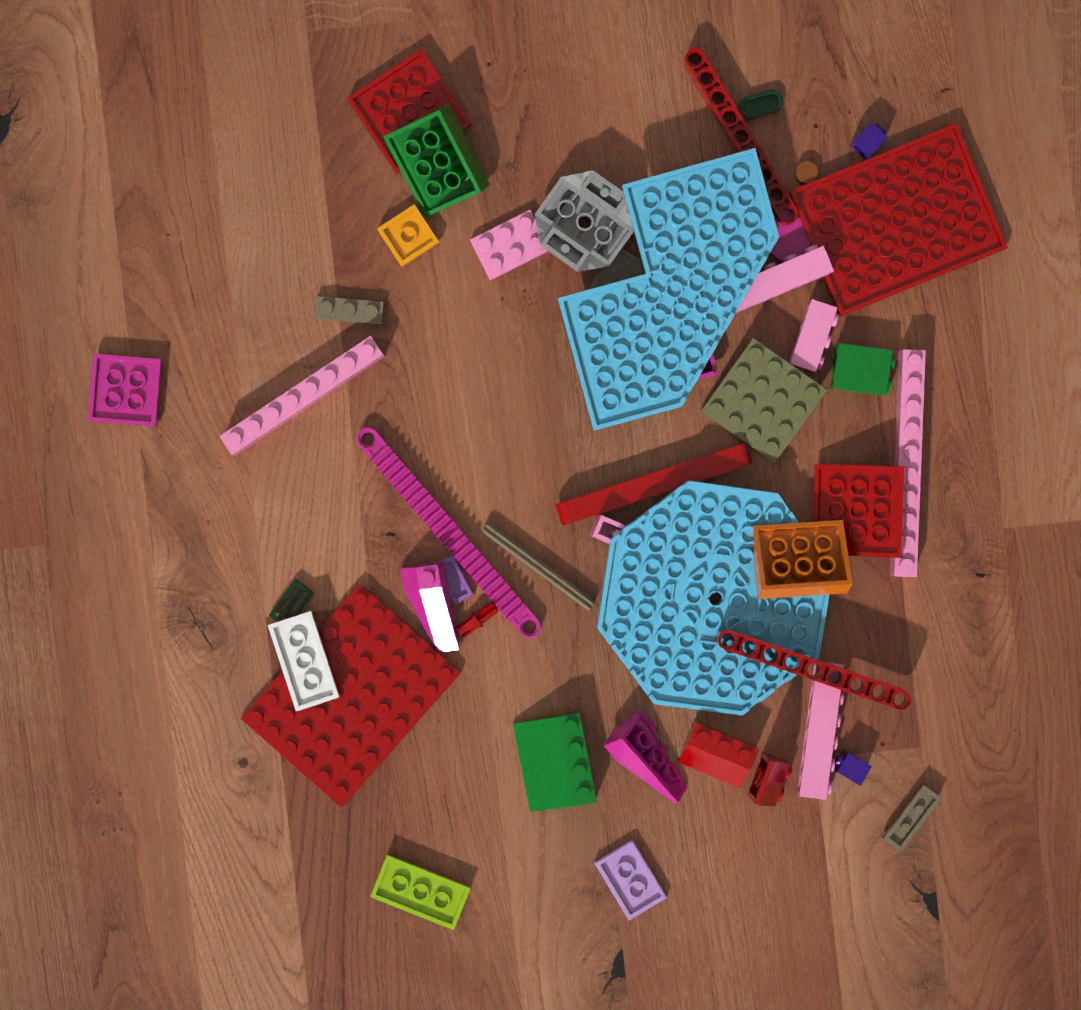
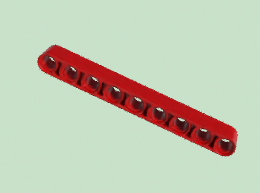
M699 48L690 49L684 58L685 69L734 151L739 153L753 148L756 149L761 171L767 172L770 176V180L765 182L772 212L781 225H792L798 218L797 207L705 53ZM690 56H697L701 62L698 65H692L688 58ZM708 75L711 77L712 83L708 85L703 84L700 77ZM715 94L721 95L724 100L723 103H714L712 96ZM727 113L732 114L735 117V122L727 123L724 121L723 116ZM743 133L747 141L744 143L737 142L735 134ZM778 191L781 194V200H772L770 192ZM785 209L790 210L793 213V219L790 221L784 220L781 215L782 211Z
M746 443L555 504L561 525L564 526L674 490L687 480L702 481L751 465L752 460Z
M721 629L716 635L718 646L732 653L898 710L906 709L911 704L910 694L902 688L731 629ZM726 633H730L733 637L732 643L727 646L723 645L721 637ZM746 641L754 643V649L749 653L743 651V644ZM768 648H773L776 652L772 660L765 659L764 653ZM793 655L797 658V664L789 668L786 665V659ZM811 663L818 665V672L814 675H809L807 670ZM837 670L840 678L836 682H831L829 675L832 671ZM854 678H860V688L853 690L851 688V681ZM881 685L883 689L882 694L879 697H874L872 693L873 688ZM903 693L904 701L901 704H895V695Z

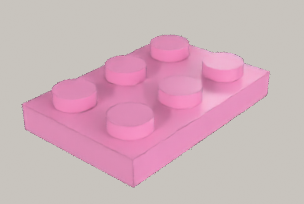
M531 210L470 239L490 281L548 252L540 246L536 220Z

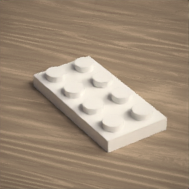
M312 611L268 625L295 710L299 711L339 698L340 695Z

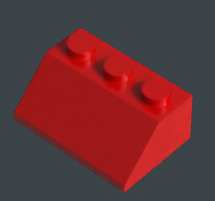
M694 720L677 762L740 788L751 771L759 748Z

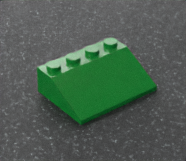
M449 103L383 136L425 217L479 194L490 185Z
M579 710L513 723L530 812L575 807L597 802Z

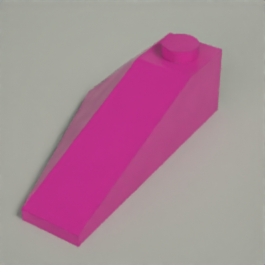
M444 561L400 568L404 591L436 651L440 653L459 650L460 646Z
M638 709L612 731L604 747L620 764L677 804L687 786L675 764L670 763L665 751L667 749L657 739L655 735L657 730L654 724Z

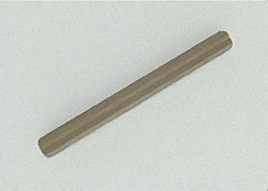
M491 523L486 524L482 531L485 535L586 610H590L595 604L594 599Z

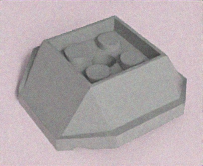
M593 170L560 177L535 213L540 246L577 272L609 268L634 232L624 192ZM586 217L591 221V226L586 229L581 228L578 221Z

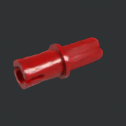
M490 602L478 612H472V616L456 628L463 638H466L477 628L483 627V623L498 613L499 610L493 602Z

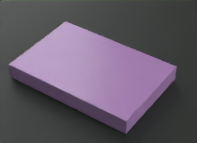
M633 839L594 861L628 920L633 919L668 898Z

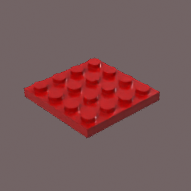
M420 49L347 97L348 102L396 175L401 170L383 136L449 103L462 131L472 126L423 49Z
M815 464L813 522L843 520L848 556L903 558L906 467Z

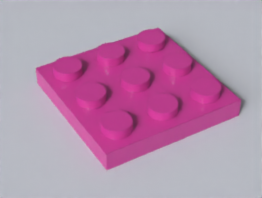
M93 354L88 421L157 427L162 359Z

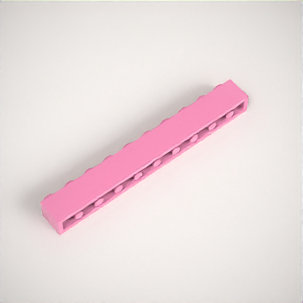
M903 349L898 351L894 466L906 467L903 558H890V576L917 577L926 350Z

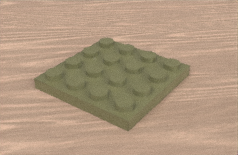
M753 337L701 412L775 463L828 389Z

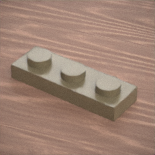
M316 296L314 319L382 325L384 302Z
M922 784L882 838L902 852L942 798Z

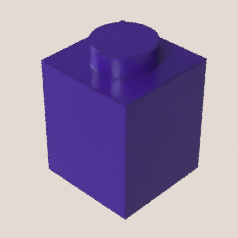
M871 122L850 146L862 158L867 160L888 137L885 135L886 131L882 126Z
M845 750L843 754L840 753L837 756L834 770L861 786L872 766Z

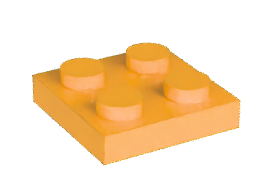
M415 204L377 228L401 267H404L439 244L438 239Z

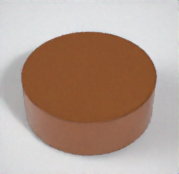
M803 161L795 169V177L801 184L813 182L818 176V168L811 161Z

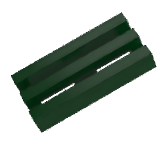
M295 579L269 616L277 622L282 621L302 593L305 592L307 593L289 618L297 616L314 592ZM296 586L299 587V591L290 601V603L282 612V614L278 617L276 613L285 603V601L296 588Z

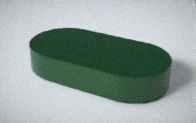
M768 90L743 98L738 106V110L746 120L757 119L778 112L783 105V98L779 92Z

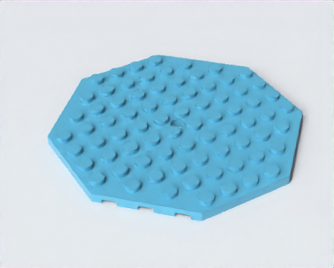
M687 480L610 538L597 629L654 704L743 716L751 707L759 701H763L775 692V689L796 676V674L722 649L716 643V635L721 629H731L819 659L829 595L758 599L753 526L799 523L778 493ZM715 592L720 593V602L711 604L709 601L710 595ZM726 633L721 637L723 645L727 646L732 643L733 637L730 633ZM746 641L743 644V651L745 653L753 651L754 643ZM768 648L764 653L765 659L772 660L776 652L773 648ZM793 655L786 659V665L789 668L797 664V658Z

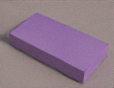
M451 555L442 560L445 564L449 592L453 604L455 605L474 595L455 557Z

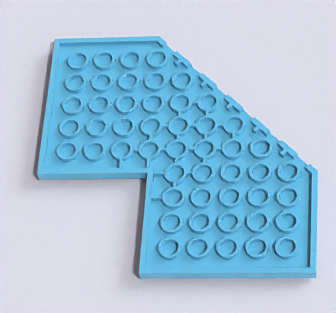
M755 148L622 185L646 274L558 298L594 431L683 406L776 244L779 234Z

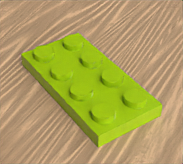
M387 854L370 897L454 930L471 887Z

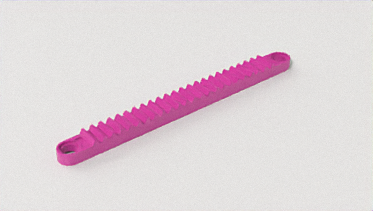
M372 428L360 430L356 438L359 447L424 523L464 567L519 633L526 638L537 636L541 625L533 612L378 432ZM368 432L372 433L375 439L373 444L369 446L362 442V436ZM527 620H532L536 624V629L532 633H527L523 629V624Z

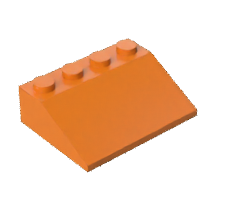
M843 520L753 526L754 568L758 599L844 594L849 592L853 583Z

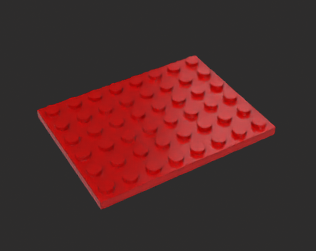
M957 123L789 191L791 199L798 209V216L811 246L816 244L818 248L824 246L834 272L824 276V280L840 317L1008 248Z
M361 583L318 630L340 697L296 711L282 671L240 718L341 808L461 674L454 665L438 653Z

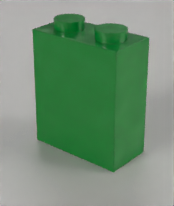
M842 343L836 344L830 389L886 396L887 392H890L892 388V378H889L890 369L893 370L895 366V356H892L893 350Z

